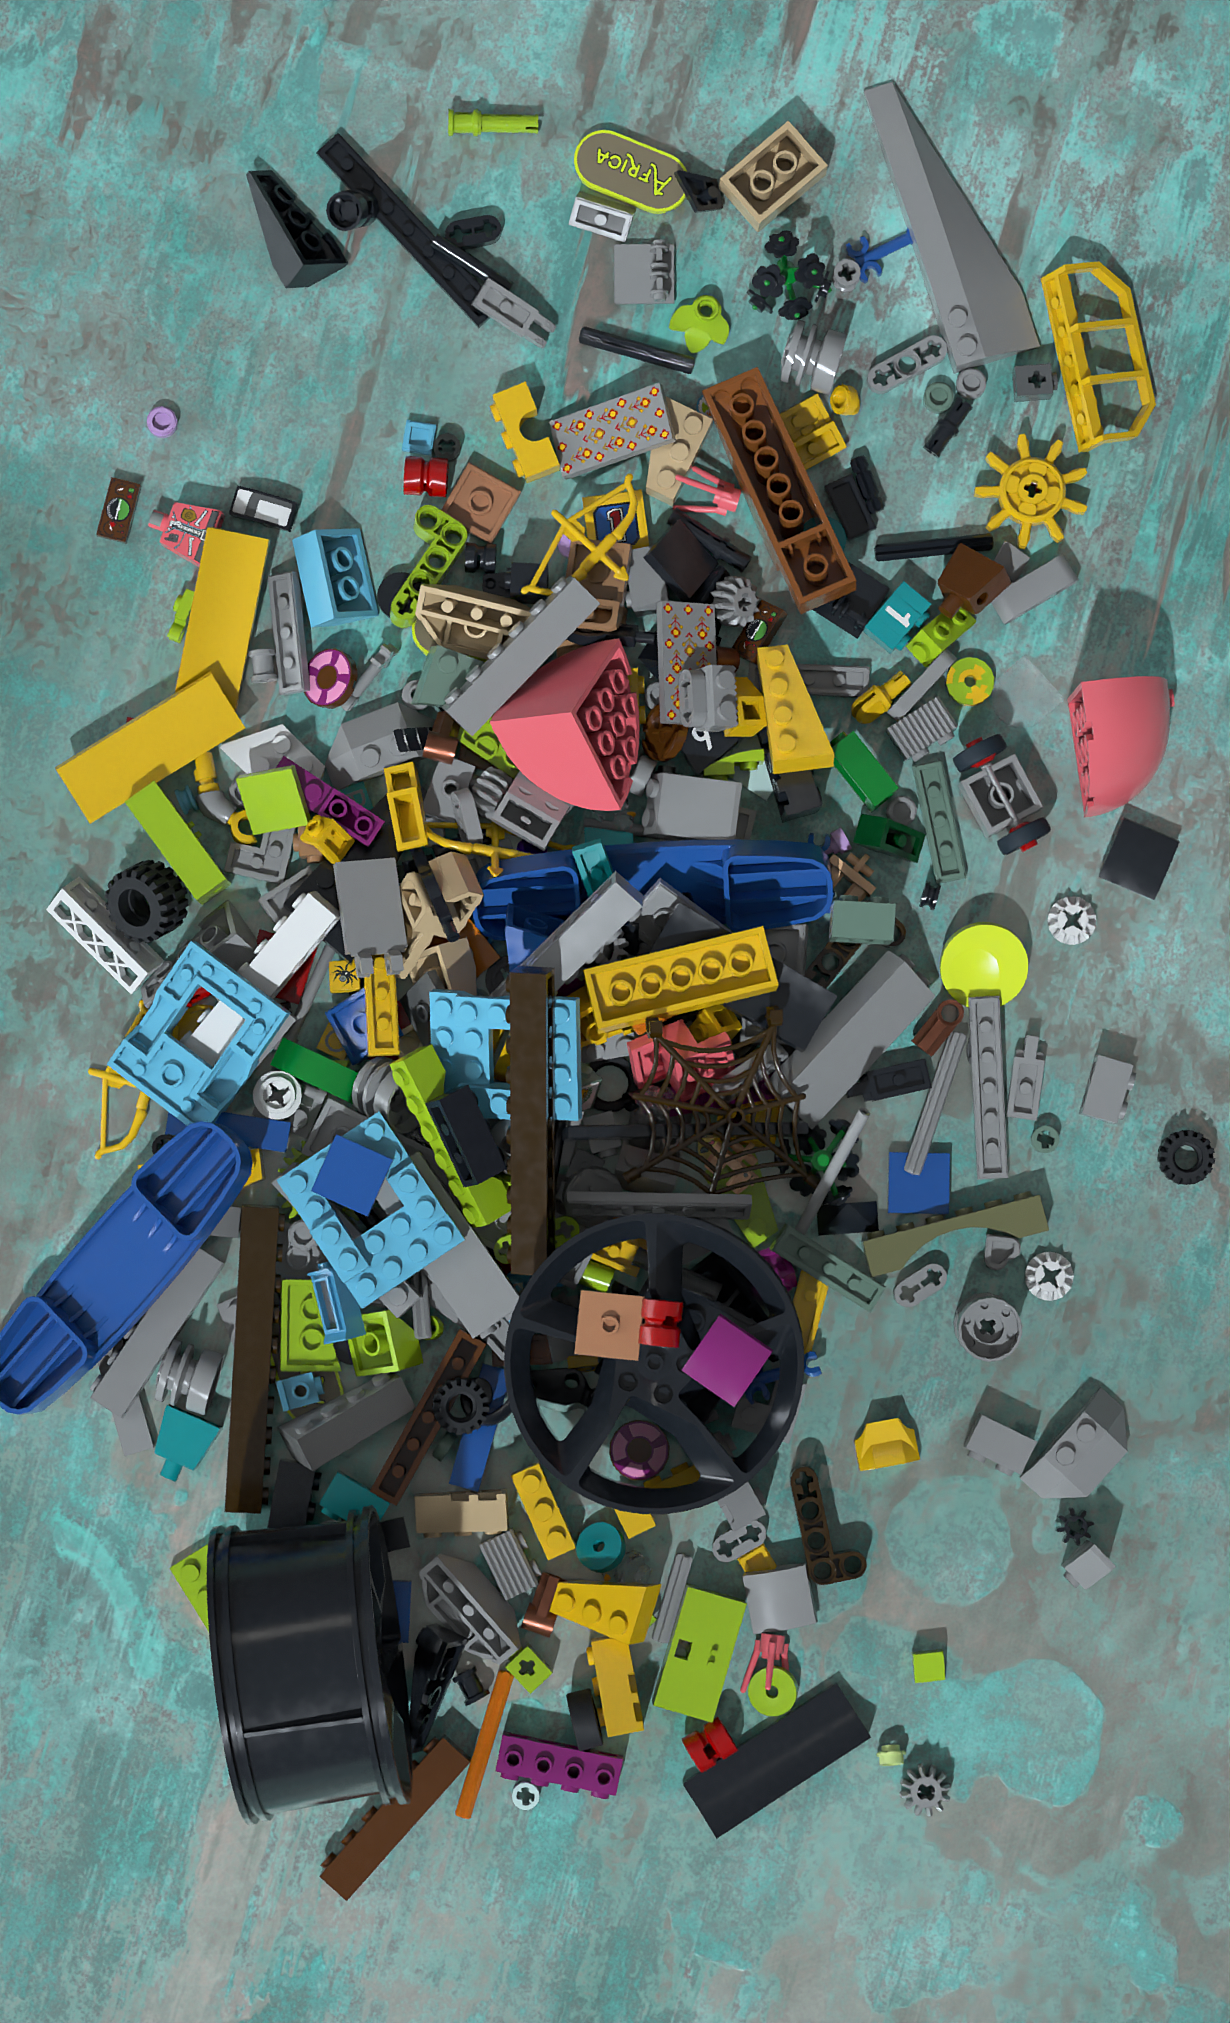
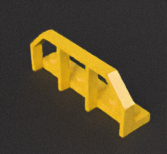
M1100 261L1064 264L1040 279L1078 451L1088 452L1105 443L1129 441L1138 437L1156 402L1130 287ZM1091 272L1118 296L1123 319L1078 323V312L1074 305L1071 291L1072 285L1068 274ZM1125 328L1134 371L1091 375L1081 332ZM1136 380L1142 407L1128 432L1104 434L1098 414L1097 399L1092 385Z

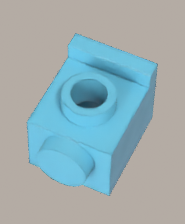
M314 1372L276 1381L283 1412L320 1402V1395L325 1394L321 1377H315ZM298 1385H303L306 1388L305 1396L300 1397L295 1393Z

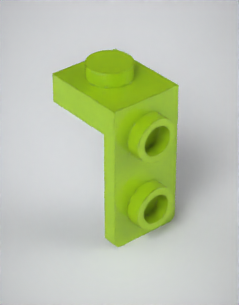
M960 608L952 619L940 613L923 627L906 647L927 668L947 647L968 631L976 623V620L963 608Z

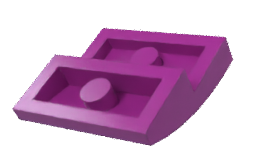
M720 1313L681 1371L735 1407L773 1352V1349Z

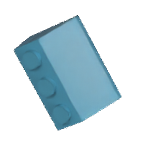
M360 528L313 530L292 539L311 628L337 626L379 616Z

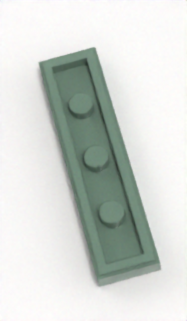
M938 760L913 765L912 770L936 884L966 879L943 761Z
M786 1223L769 1248L870 1313L886 1289V1286Z

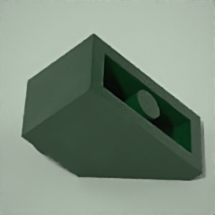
M861 814L853 843L875 852L918 863L926 834L889 818Z

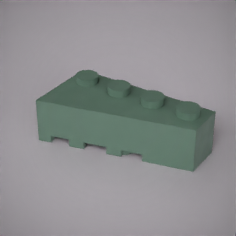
M439 645L430 647L411 704L443 707L446 704L444 698L455 687L460 689L467 682L465 679L466 675L475 666L481 667L485 662Z

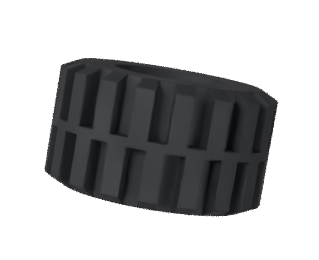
M154 860L141 861L119 872L109 881L107 885L109 890L105 891V898L108 899V902L105 903L106 910L110 911L111 915H109L111 922L114 921L116 923L115 928L119 932H124V937L129 940L134 938V941L137 943L143 941L150 943L181 926L183 919L187 916L188 911L185 908L189 906V902L185 898V894H187L186 888H182L180 883L182 880L179 876L176 877L173 874L174 870L171 867L165 868L164 863L160 861L156 863Z

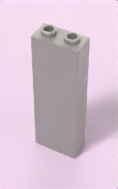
M888 950L821 1022L804 1052L795 1050L780 1066L783 1075L796 1093L806 1094V1098L800 1100L797 1119L808 1123L810 1129H813L934 999L935 995L928 988L931 983L920 972L917 971L915 973L912 970L915 965L904 954L898 957ZM776 1070L769 1078L772 1086L782 1098L792 1096L784 1086ZM795 1102L785 1104L792 1114Z
M419 1150L410 1157L438 1201L448 1212L466 1239L424 1267V1269L471 1337L475 1338L480 1335L483 1339L497 1329L495 1326L496 1322L504 1317L507 1322L511 1320L520 1294L475 1229L467 1222L463 1212ZM385 1178L376 1200L385 1213L390 1216L404 1205L388 1183L387 1178Z

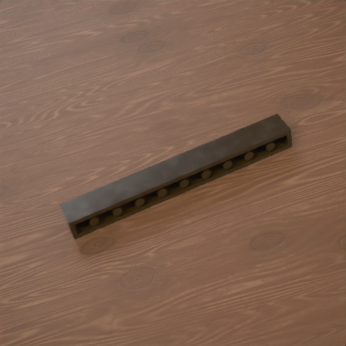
M518 965L507 975L505 984L506 992L510 993V1005L506 1009V1022L510 1024V1035H508L506 1040V1052L510 1054V1066H508L506 1071V1082L510 1084V1096H508L506 1102L507 1114H510V1126L507 1129L506 1140L507 1144H511V1156L508 1157L506 1166L507 1173L511 1174V1186L507 1190V1203L511 1204V1215L507 1220V1232L511 1234V1245L508 1247L507 1261L511 1263V1274L533 1275L539 1266L555 1251V968Z
M242 1204L224 1511L230 1513L261 1514L262 1505L268 1506L269 1487H263L264 1475H270L271 1457H265V1445L272 1444V1426H267V1414L273 1415L274 1396H268L269 1384H275L276 1366L270 1365L271 1353L277 1354L278 1335H272V1323H279L280 1305H274V1293H280L281 1274H275L276 1262H282L283 1244H277L278 1232H284L285 1213H279V1206Z

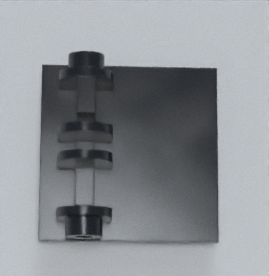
M848 562L856 578V591L812 610L858 639L890 588Z

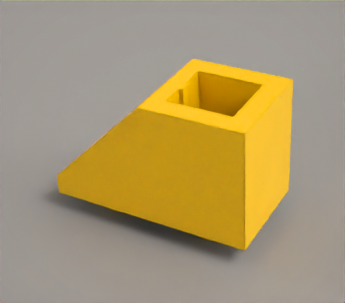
M734 677L736 679L735 685L737 686L735 689L737 701L735 703L738 705L736 707L738 711L736 713L738 716L736 721L739 724L736 727L724 730L725 737H752L767 726L764 698L747 677Z

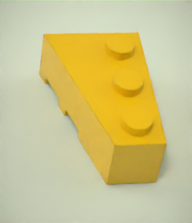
M591 1580L559 1582L549 1612L627 1645L641 1643L645 1640L662 1584Z
M608 1636L591 1639L592 1647H587L586 1652L589 1666L595 1665L597 1677L592 1678L594 1695H600L602 1707L597 1708L600 1727L606 1726L607 1737L644 1731V1721L630 1646Z

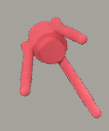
M693 466L692 471L717 484V488L679 474L675 476V479L715 494L712 503L718 504V506L674 505L673 510L678 508L684 512L717 513L726 516L727 510L735 513L741 494V489L734 488L735 484L726 482L697 466Z
M761 1633V1639L755 1640L754 1651L740 1688L741 1693H745L760 1652H762L761 1658L767 1659L766 1690L771 1689L774 1660H780V1654L782 1667L789 1671V1644L784 1643L785 1636Z

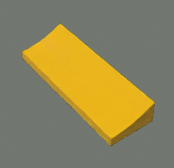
M207 527L175 693L208 672H211L231 706L237 712L271 539L216 527Z
M208 672L59 764L55 769L91 824L125 803V801L151 782H159L245 729V726L212 673Z
M763 926L583 970L597 1034L646 1023L645 1018L658 1017V1019L777 991L778 981Z

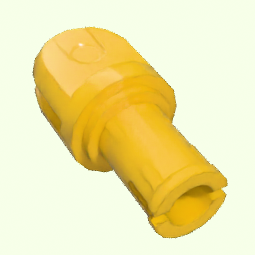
M900 670L881 686L873 684L853 702L851 706L852 716L861 724L871 723L891 708L894 698L911 687L910 680Z

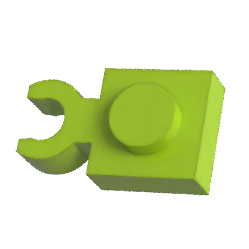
M186 588L184 595L179 594L173 606V611L176 612L175 620L169 629L167 637H169V640L179 644L184 637L189 622L194 591Z

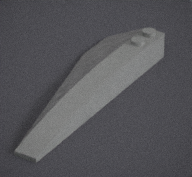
M893 82L864 90L863 93L906 227L909 229L913 241L912 246L941 336L947 344V355L953 374L1039 348L1040 345L1022 289Z

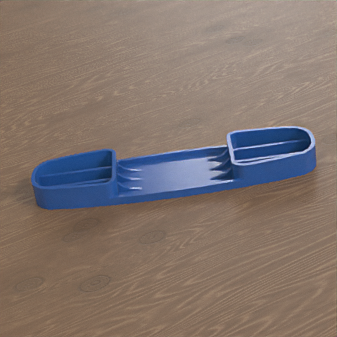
M729 839L604 845L613 872L619 873L643 896L661 878L680 893H691L697 906L721 924H727L734 932H741L761 926L765 930L814 921L823 916L832 904L833 880L829 857L822 848L812 843L782 840ZM572 849L500 860L499 868H502L503 871L497 877L492 876L487 869L488 866H491V863L480 868L475 876L484 896L479 906L473 911V919L476 927L483 935L493 940L506 941L505 921L508 903L566 920L589 898Z
M200 1121L189 1124L168 1141L135 1172L132 1177L131 1186L86 1233L54 1271L37 1295L27 1297L20 1304L0 1332V1407L8 1413L18 1415L33 1414L45 1410L77 1383L128 1333L185 1268L231 1207L251 1175L253 1164L251 1152L245 1142L232 1129L224 1124Z

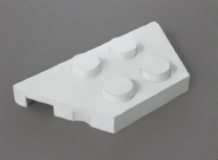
M283 724L225 743L220 747L246 774L275 769L283 756L322 780L326 769L325 765Z

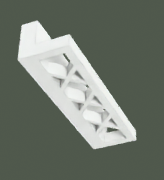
M79 876L60 890L46 910L130 994H133L145 979L164 963V960L144 941L137 943L134 941V938L129 940L124 937V932H119L115 928L116 923L114 921L111 922L109 918L111 914L109 910H106V902ZM62 901L70 908L71 916H67L58 907ZM82 924L87 925L92 930L93 937H88L83 932ZM103 946H108L113 951L114 959L109 958L104 953ZM125 967H129L138 976L134 982L126 975Z

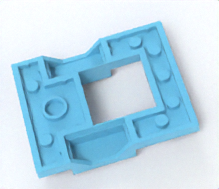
M195 940L190 941L156 991L153 1004L141 1022L123 1039L107 1065L188 1126L200 1121L215 1123L220 1114L228 1109L260 1063L258 1059L288 1018L290 1012ZM199 986H202L246 1020L214 1067L170 1035L189 1008L186 1005Z
M431 990L429 992L431 1044L446 1071L444 1093L456 1087L469 1085L478 1098V1106L484 1118L510 1120V1114H507L506 1111L507 1098L510 1096V1084L494 1082L493 1029L510 1030V1024L506 1022V1009L510 1005V995L501 997L474 996L461 990ZM555 996V1120L579 1121L582 1119L580 997Z
M380 1111L342 1137L393 1159L386 1178L404 1206L356 1239L352 1237L328 1199L311 1191L332 1143L277 1179L284 1193L310 1230V1234L362 1309L466 1240L448 1212L438 1201L416 1164Z

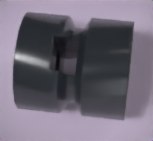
M355 188L335 193L330 197L326 208L327 217L332 226L342 231L371 225L376 220L379 212L377 198L371 191L365 188Z

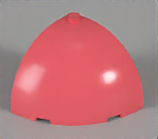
M618 638L578 648L536 670L496 711L490 720V724L514 765L542 790L578 807L600 811L621 810L633 782L629 777L631 765L637 764L639 710L636 692L631 693L628 675L632 674L625 650Z
M1135 676L1081 682L1067 698L1084 818L1102 815L1125 805L1143 791L1157 772L1168 744L1170 707H1174L1175 704L1173 690L1168 688V680L1164 677Z

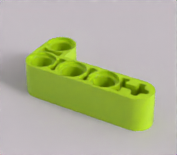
M432 505L420 507L415 514L414 532L419 538L430 544V546L392 601L390 619L399 628H408L417 620L415 611L419 591L413 588V584L423 582L425 584L440 585L466 545L467 530L465 526ZM431 518L435 525L425 527L421 524L420 520ZM455 534L460 537L461 541L452 544L446 540L445 536ZM439 558L445 565L435 568L429 563V560ZM408 599H410L412 602L409 612H405L403 615L399 614V609L403 610L408 603Z

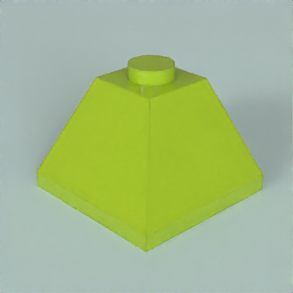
M390 1310L361 1314L366 1334L348 1339L356 1377L401 1371L424 1363L419 1339L415 1338L414 1330L403 1320L396 1318Z

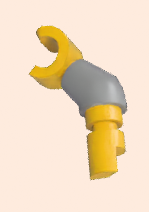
M212 752L202 754L195 759L196 770L193 771L195 782L200 784L197 787L198 795L195 797L199 810L203 816L223 826L230 825L231 835L236 843L249 846L256 844L257 840L253 834L244 835L238 829L241 822L248 820L246 811L243 810L237 813V807L225 798L224 792L220 791L219 783L214 782L217 774Z

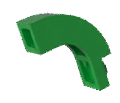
M284 1037L282 1038L270 1065L353 1104L352 1090L358 1072Z

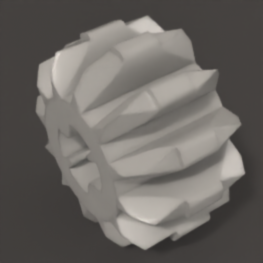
M728 576L723 581L716 582L717 590L711 592L714 597V602L711 604H715V618L719 619L720 624L740 628L745 626L746 623L754 621L753 613L759 611L756 607V602L761 598L755 595L757 587L751 584L750 579Z
M489 767L483 771L472 787L471 792L478 816L490 821L514 781L500 769Z
M921 1763L918 1764L919 1774L915 1775L910 1768L907 1770L911 1781L907 1779L900 1780V1784L909 1789L900 1791L899 1796L901 1798H909L904 1803L906 1809L916 1804L914 1809L916 1816H919L922 1809L925 1808L927 1816L931 1817L933 1815L931 1807L935 1806L940 1812L944 1810L939 1800L950 1801V1796L942 1791L951 1789V1784L948 1782L941 1783L946 1777L944 1771L934 1776L936 1766L931 1764L928 1772L925 1773V1768ZM924 1784L926 1787L932 1785L933 1787L929 1788L931 1794L926 1796L923 1793L919 1796L917 1793H921L920 1785Z

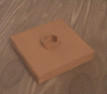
M469 462L441 511L462 523L467 532L487 543L493 544L519 499L521 491Z
M581 1290L574 1354L638 1361L640 1344H638L639 1329L643 1322L641 1308L642 1299L645 1297Z

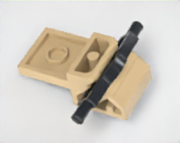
M421 847L409 849L419 873H415V871L407 873L399 885L407 948L405 952L401 953L404 970L399 975H395L396 978L406 979L412 968L416 966L425 948L431 943L434 935L447 938L449 942L457 941L460 938V931L466 926L473 911L481 903L484 894L467 855L449 852L427 861Z

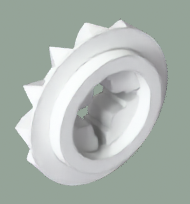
M1065 897L1058 900L1051 907L1048 914V927L1051 934L1058 941L1068 945L1080 944L1090 938L1095 930L1096 914L1091 904L1080 897ZM1063 910L1070 915L1082 912L1077 920L1082 930L1074 925L1069 928L1067 927L1065 930L1063 929L1068 920Z
M271 1071L264 1074L257 1081L253 1090V1100L256 1108L262 1115L270 1119L279 1120L290 1117L299 1108L302 1099L299 1082L292 1075L284 1071ZM273 1083L274 1087H277L278 1090L290 1089L283 1095L284 1107L276 1100L266 1103V1100L270 1099L269 1097L273 1095V1088L270 1084Z
M1054 1252L1040 1253L1028 1263L1025 1270V1282L1030 1292L1037 1298L1047 1301L1057 1300L1064 1297L1072 1288L1074 1273L1070 1262L1061 1254ZM1042 1265L1050 1271L1061 1270L1054 1277L1058 1287H1055L1050 1282L1038 1283L1045 1276Z

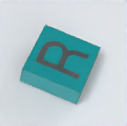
M363 781L338 790L368 811H371L373 808Z

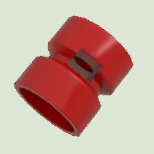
M406 456L403 485L404 495L421 496L426 491L429 496L447 497L449 459L431 457L426 462L423 457Z
M643 1298L641 1317L645 1319V1323L640 1325L638 1344L679 1348L681 1329L676 1325L677 1322L682 1320L683 1302Z
M718 1716L713 1719V1723L708 1722L704 1724L702 1732L695 1730L681 1739L701 1773L715 1766L717 1758L726 1759L738 1751L737 1746ZM708 1743L711 1744V1747H706V1748L704 1749V1747H705Z

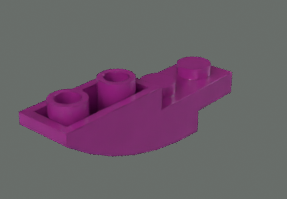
M283 756L276 768L295 765L308 809L317 815L334 819L351 837L369 847L385 821Z

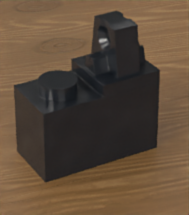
M511 562V568H506L505 572L483 575V592L514 599L522 604H535L540 599L545 601L548 598L546 595L533 592L521 593L523 586L530 585L540 566L538 563ZM548 564L536 585L537 587L548 589Z

